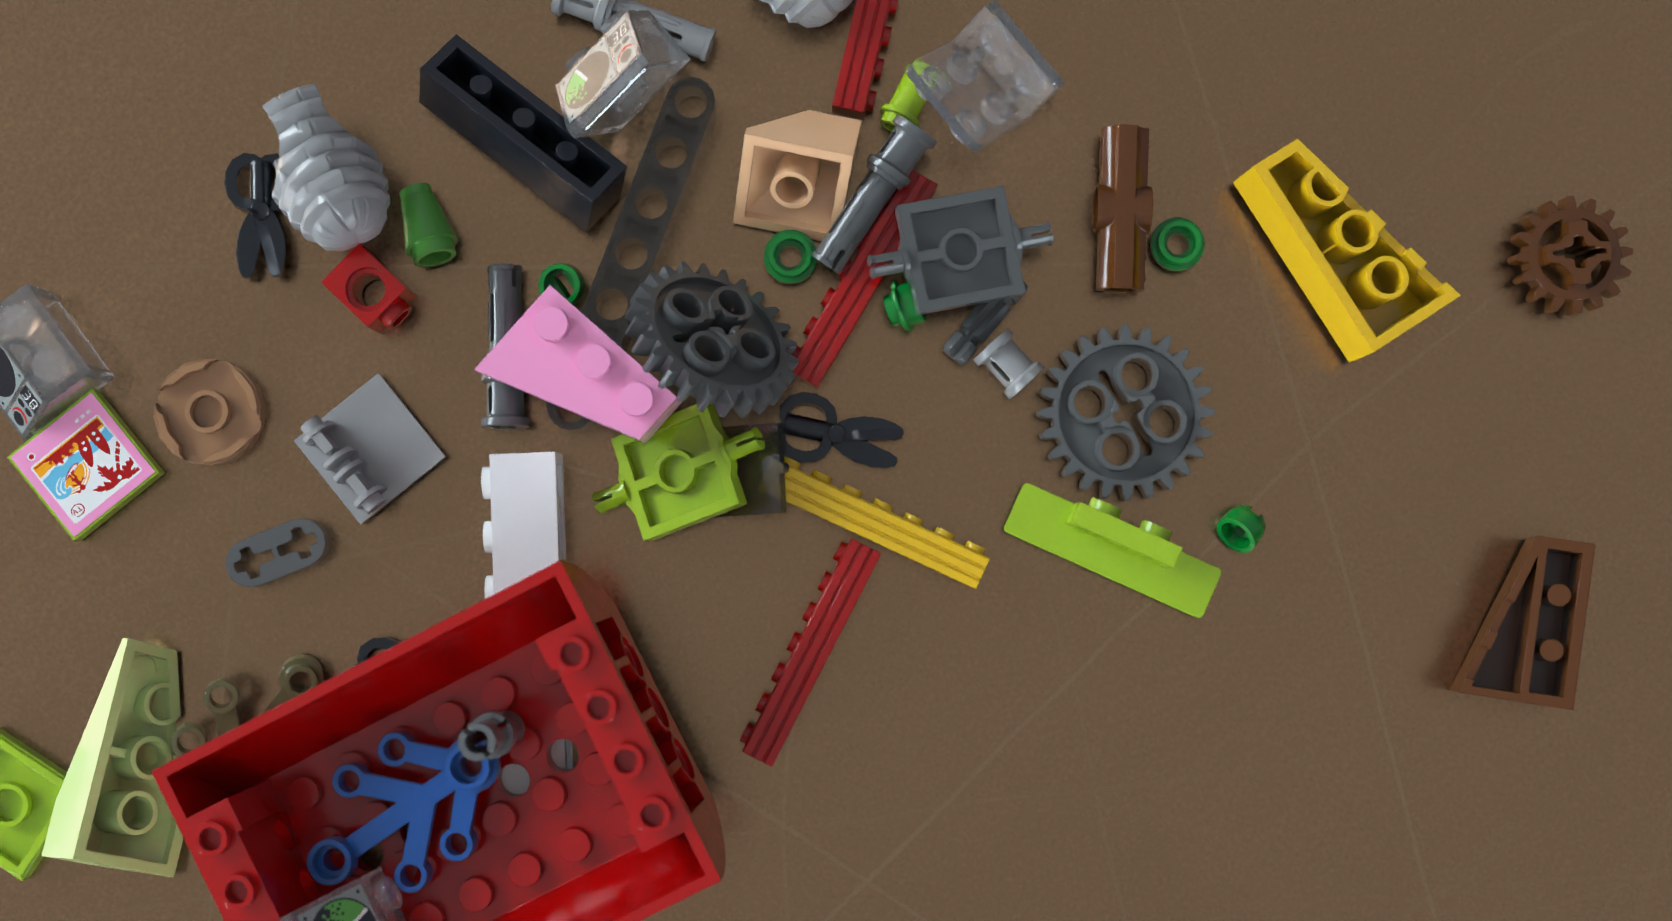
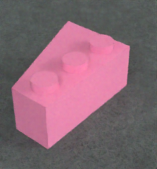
M551 285L548 286L474 369L485 376L643 443H646L681 404V402L677 401V397L667 388L661 389L658 387L659 381L649 372H644L643 367Z

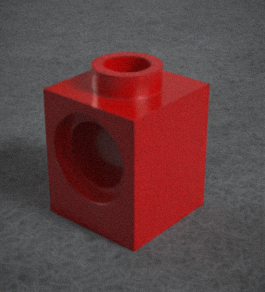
M362 244L354 247L321 281L360 321L378 333H381L385 328L393 330L399 326L411 313L412 306L409 303L417 296L389 267ZM381 279L385 286L382 300L375 305L366 306L362 298L364 287L373 280Z

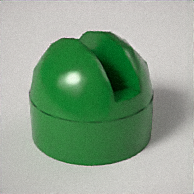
M556 263L544 269L540 275L538 287L540 294H542L551 285L574 305L583 296L586 282L583 274L575 266ZM559 273H563L574 289L572 295H570L557 277Z
M1238 505L1230 509L1217 523V533L1220 539L1229 548L1241 553L1252 551L1262 539L1266 528L1263 515L1261 514L1258 517L1256 513L1251 511L1252 506Z

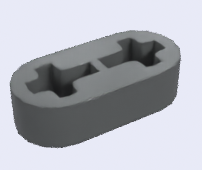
M300 518L288 521L234 544L227 553L225 562L227 573L240 586L260 587L271 584L323 562L331 551V534L325 525L316 520ZM302 529L304 534H315L317 543L310 546L311 556L307 557L305 552L286 554L284 550L285 546L299 540L298 530ZM249 549H251L253 554L272 552L275 558L259 566L260 576L258 577L255 572H244L242 568V563L249 559Z

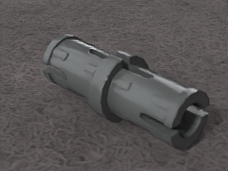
M515 712L484 713L477 717L473 723L467 725L469 729H463L460 732L458 745L461 753L469 760L481 761L486 758H499L516 745L515 741L522 740L525 733V725L522 718ZM504 723L508 724L501 729L498 727L499 725ZM480 743H487L485 746L477 747Z

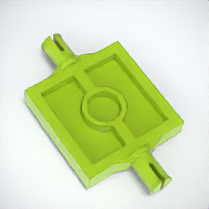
M710 403L704 412H700L697 404L672 413L646 443L624 434L611 439L619 463V483L601 491L593 492L592 501H601L594 504V507L600 514H603L626 503L636 516L643 541H654L747 504L737 474V459L758 450H763L765 448L764 441L757 440L763 436L759 429L755 427L729 439L723 431L715 405Z

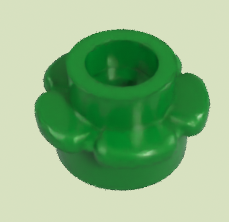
M892 281L890 285L891 294L883 296L887 315L893 326L902 324L906 331L914 330V325L927 321V314L916 316L911 288L908 282L899 285L898 281Z

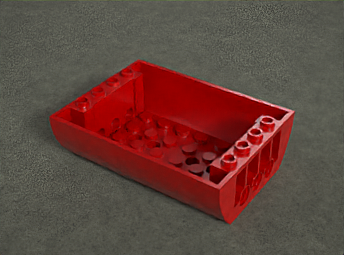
M560 560L151 771L224 921H299L298 915L358 884H361L378 921H642L722 881L725 874V844L716 803L614 601L587 572L567 560ZM511 711L522 718L525 725L524 737L521 741H515L516 745L508 753L500 757L501 769L495 783L479 792L473 829L478 836V847L471 856L462 861L455 862L447 859L440 850L441 836L446 830L450 829L454 791L437 803L427 857L433 869V877L431 882L418 892L406 893L398 888L394 880L395 868L403 859L407 837L406 825L379 843L384 853L380 866H368L358 857V866L353 875L335 885L321 884L310 875L307 867V858L315 844L332 836L347 838L396 804V802L362 795L354 798H344L338 795L333 788L332 778L340 766L351 762H359L364 764L370 773L425 784L442 771L409 762L397 767L384 764L378 755V744L385 735L395 731H406L417 742L450 748L458 740L460 732L463 729H469L467 725L473 723L477 717L484 713ZM504 723L499 725L498 727L501 729L508 724ZM393 739L389 746L390 752L395 758L401 759L405 753V746L400 740ZM566 739L577 747L579 759L574 768L563 769L553 761L551 749L556 740ZM466 758L465 764L468 771L473 774H479L482 769V762ZM517 764L528 772L530 783L525 793L513 794L504 787L502 773L507 765ZM348 770L344 777L345 784L350 789L356 790L360 782L359 777L354 771ZM454 833L451 837L452 847L458 852H465L467 848L466 838L462 834ZM332 849L330 853L332 864L342 868L345 863L344 854L338 849ZM408 865L406 877L410 882L419 884L421 872L417 866Z

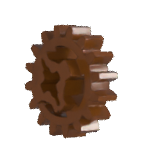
M1567 196L1559 200L1557 206L1552 201L1544 203L1537 207L1538 215L1531 213L1520 221L1527 232H1519L1510 238L1512 244L1521 248L1520 253L1507 258L1508 264L1521 266L1522 273L1517 275L1512 281L1514 285L1524 283L1530 285L1531 289L1525 298L1529 303L1544 297L1546 299L1544 312L1552 313L1558 311L1562 305L1567 316L1581 313L1583 306L1588 311L1598 309L1603 306L1602 297L1608 299L1617 296L1621 292L1613 280H1621L1629 277L1631 274L1628 268L1620 265V261L1622 258L1632 255L1633 248L1620 246L1618 240L1628 233L1626 227L1612 229L1609 225L1615 215L1612 209L1600 215L1595 214L1596 200L1590 198L1582 202L1578 208L1574 196ZM1554 224V229L1549 230V241L1545 246H1539L1545 231ZM1565 249L1567 254H1575V257L1585 256L1586 258L1575 263L1574 259L1565 258V256H1554V254ZM1597 266H1601L1598 276L1596 277L1594 282L1589 287H1587L1586 284L1592 282L1591 272Z

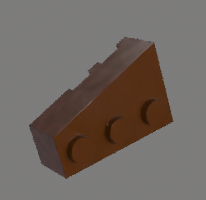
M1544 536L1526 538L1449 690L1458 693L1574 710L1596 544Z

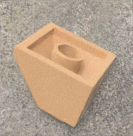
M807 110L746 128L733 224L773 232L797 230L806 234L812 240L822 241L846 206L862 120Z

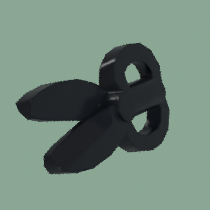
M243 153L232 159L225 171L224 185L228 199L235 208L249 213L239 231L236 248L238 269L244 279L251 278L254 273L261 243L271 276L277 278L284 271L286 261L285 236L280 222L274 214L281 212L279 205L272 200V168H274V161L279 158L278 153L265 155L262 158L255 154ZM247 166H250V199L240 195L236 184L240 170Z
M796 393L790 395L780 405L779 417L781 423L776 427L773 438L778 451L784 456L800 463H812L823 459L833 445L842 455L865 466L890 468L895 467L897 464L896 456L865 441L902 438L904 434L903 428L896 423L882 418L865 416L849 418L837 423L835 407L828 399L816 393ZM803 404L812 405L825 413L826 421L791 414V411L796 406ZM791 435L819 441L821 444L817 449L802 451L788 444L785 436Z

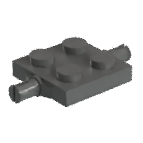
M1004 186L897 205L894 210L900 234L898 251L873 256L868 255L867 263L868 267L887 264L872 267L869 270L872 279L903 272L911 288L917 316L1025 294L1026 290L1021 271L1023 250L1052 245L1053 233L1042 235L1052 230L1049 222L1018 228L1017 223L1009 213Z

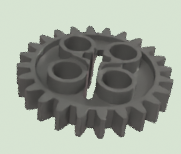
M681 262L676 271L666 264L662 267L659 274L650 272L644 283L639 285L629 302L631 306L625 314V318L631 322L625 334L637 340L631 349L632 354L649 358L642 368L643 371H658L663 376L658 385L661 389L671 385L679 389L677 401L682 403L689 396L696 398L697 407L700 412H704L710 403L715 405L720 417L725 418L733 407L741 418H745L751 409L758 414H762L769 404L774 406L794 380L796 375L793 373V370L799 363V359L791 355L798 346L797 342L784 338L791 329L790 325L775 322L774 320L780 311L778 307L765 308L761 304L765 295L763 292L750 295L746 292V280L742 278L734 285L729 282L727 271L724 269L715 277L711 276L708 267L701 263L695 273L686 262Z
M1123 324L1119 328L1117 339L1113 340L1106 327H1103L1097 331L1096 346L1084 335L1077 340L1080 356L1067 349H1064L1059 354L1067 367L1065 370L1056 367H1050L1047 370V375L1057 385L1055 388L1045 387L1039 390L1038 394L1041 397L1051 401V407L1037 411L1036 417L1051 420L1052 426L1039 434V438L1043 440H1056L1058 446L1047 457L1049 460L1064 456L1068 460L1061 473L1063 477H1067L1077 470L1082 473L1079 483L1080 490H1086L1096 481L1099 482V497L1102 499L1108 498L1114 486H1118L1122 501L1131 500L1134 486L1138 487L1145 499L1153 497L1154 492L1153 481L1156 480L1165 490H1170L1174 488L1173 479L1170 474L1172 470L1183 477L1189 476L1192 473L1184 460L1186 456L1195 459L1204 457L1205 453L1194 442L1196 439L1209 438L1213 435L1212 431L1200 425V419L1215 414V409L1200 406L1199 401L1200 398L1212 392V388L1208 386H1195L1193 380L1204 369L1202 366L1186 370L1182 364L1190 352L1187 348L1175 355L1168 352L1171 345V336H1165L1155 345L1151 343L1150 327H1145L1137 339H1132L1128 324ZM1134 362L1145 369L1147 383L1142 390H1132L1124 384L1121 374L1125 363ZM1100 371L1106 372L1109 376L1112 388L1119 402L1123 406L1131 403L1135 406L1137 412L1130 417L1131 422L1142 438L1150 445L1152 452L1149 456L1142 452L1138 438L1128 421L1117 423L1114 419L1113 414L1119 410V404L1106 386L1101 383L1098 377ZM1088 389L1099 396L1101 410L1096 417L1086 418L1076 410L1074 401L1079 390ZM1156 408L1164 409L1173 416L1175 422L1174 430L1168 438L1160 437L1151 430L1149 424L1150 416ZM1110 435L1118 436L1127 443L1129 449L1128 457L1122 465H1114L1108 462L1103 455V443Z

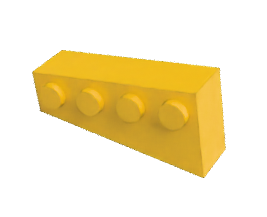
M1298 138L1254 165L1233 182L1349 363L1374 353L1461 296L1448 282L1442 284L1424 267L1427 262L1412 248L1405 249L1384 228L1386 223L1372 209L1366 211L1347 193L1349 187Z

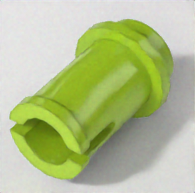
M908 64L906 66L905 73L889 104H882L880 108V113L883 115L880 124L890 132L894 130L895 125L892 121L896 115L902 116L918 127L920 126L917 118L932 88L935 87L938 81L934 74L915 64Z

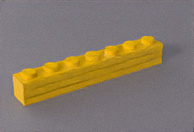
M783 456L781 461L773 458L759 488L761 491L973 589L977 588L990 560L989 557L983 555L985 548L970 541H967L965 546L952 541L955 536L954 534L937 526L934 532L922 527L924 520L907 512L902 518L891 512L893 509L892 505L877 498L874 499L873 503L860 498L863 492L844 484L842 489L830 484L831 477L816 470H813L812 474L809 475L799 470L801 463L786 456Z

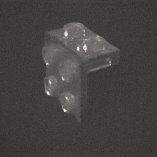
M996 0L984 6L954 40L914 60L906 69V73L914 83L918 94L930 102L949 125L954 137L975 152L1025 123L1065 84Z

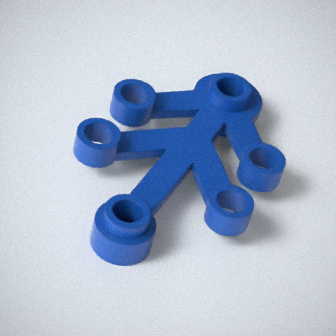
M395 731L385 735L378 744V755L384 764L397 767L409 762L441 770L442 772L423 784L370 773L369 769L359 762H351L340 766L332 778L333 788L338 795L344 798H354L362 795L396 802V804L347 838L332 836L315 844L308 854L307 867L310 875L317 882L324 885H335L346 880L356 871L358 857L409 823L403 859L395 868L394 880L398 888L406 893H415L423 889L431 882L433 877V869L427 857L437 803L454 791L450 829L446 830L441 836L440 850L447 859L455 862L468 858L476 851L478 836L473 829L479 792L489 788L497 780L501 769L500 757L481 760V771L479 774H473L466 768V757L459 749L458 740L450 748L417 742L408 732ZM393 739L400 740L405 746V753L401 759L395 758L390 752L389 746ZM480 743L477 747L480 748L487 745V743ZM348 770L354 771L359 777L360 782L356 790L350 789L345 784L344 777ZM454 833L462 834L466 838L467 848L465 852H458L452 847L451 837ZM332 849H338L344 854L345 863L342 868L332 864L330 860ZM408 865H415L419 868L421 872L419 884H414L407 879L406 868Z

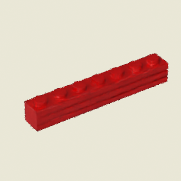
M899 0L856 1L832 103V113L864 120L867 110L873 112L877 92L871 89L874 78L881 79L885 59L879 58L881 46L888 47L892 27L886 25L889 14H896Z
M912 170L909 174L911 182L908 187H904L902 191L896 189L889 202L884 206L875 220L877 222L871 232H867L857 246L859 252L854 260H848L842 269V273L838 274V277L842 278L836 290L831 287L829 288L820 304L825 309L819 319L814 316L811 318L803 334L808 336L802 347L797 346L791 354L799 359L798 365L793 370V373L796 375L795 377L816 390L819 388L885 277L871 278L869 270L872 267L887 264L868 267L867 256L898 251L900 234L894 210L895 207L900 204L932 199L937 190V183L915 170Z
M852 538L848 544L843 541L841 542L833 557L838 562L833 574L826 571L817 588L823 592L818 603L810 602L802 620L808 622L802 634L794 633L786 649L792 652L786 665L779 662L771 678L776 683L771 695L763 693L755 711L761 713L756 724L748 723L739 740L745 743L742 749L743 753L770 767L773 766L882 553Z

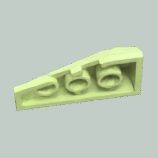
M130 638L122 639L56 798L42 856L159 876H175L183 836L151 771L178 758L171 747V739L176 730V721L181 716L177 651Z

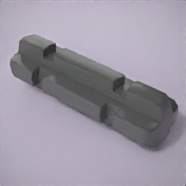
M1024 282L1025 290L1027 291L1028 285ZM1023 295L978 304L961 324L962 330L960 332L955 331L943 347L944 352L956 363L965 365L978 350L976 345L978 343L983 344L1010 312V304L1015 305Z

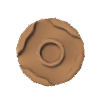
M201 358L184 363L165 378L159 389L162 391L158 396V403H155L153 414L159 438L171 453L193 464L220 466L237 461L255 446L264 430L266 405L261 388L247 371L228 361Z

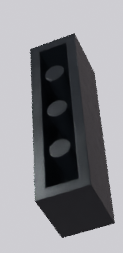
M457 34L420 68L419 103L585 232H588L621 197L627 166L571 122L569 123L566 118Z

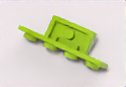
M1025 483L1022 485L1004 525V531L1007 534L1195 618H1201L1204 615L1221 576V570L1182 552L1183 547L1169 542L1173 534L1171 531L1146 520L1141 521L1139 528L1119 519L1122 513L1120 508L1094 497L1091 498L1089 505L1082 502L1072 503L1032 484Z

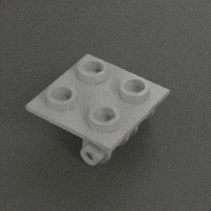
M380 373L376 374L323 418L320 419L316 415L306 421L300 427L303 433L294 440L360 525L446 458L445 454Z

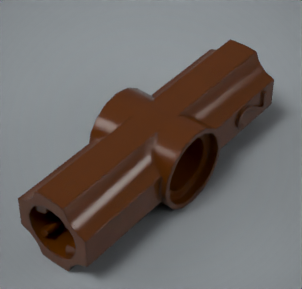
M1128 124L1106 126L1101 129L1099 185L1096 184L1092 211L1093 232L1098 233L1096 290L1109 293L1142 292L1144 290V282L1146 281V235L1150 233L1153 217L1152 187L1147 186L1149 128Z

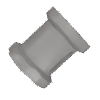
M1007 328L973 361L978 366L985 365L1006 388L1004 394L1011 399L1045 367L1040 361L1033 362L1012 340L1014 333Z

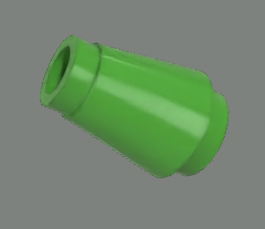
M416 183L403 188L399 195L401 198L405 254L412 257L415 266L421 268L434 267L449 262L457 254L455 245L458 242V238L433 193L431 185L428 183Z

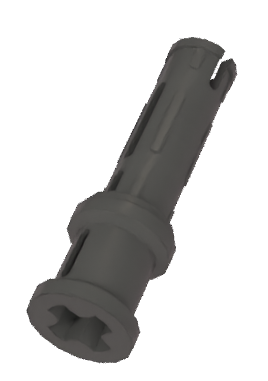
M896 115L892 121L895 128L877 154H870L866 161L868 163L865 167L869 169L868 173L817 249L811 254V256L839 275L895 190L902 191L904 187H908L911 182L909 174L925 150L933 149L937 144L933 137L900 115Z
M502 263L487 266L489 286V352L522 317V266L520 265L513 266V264ZM481 374V382L486 384V417L481 418V428L491 430L530 428V419L524 416V392Z

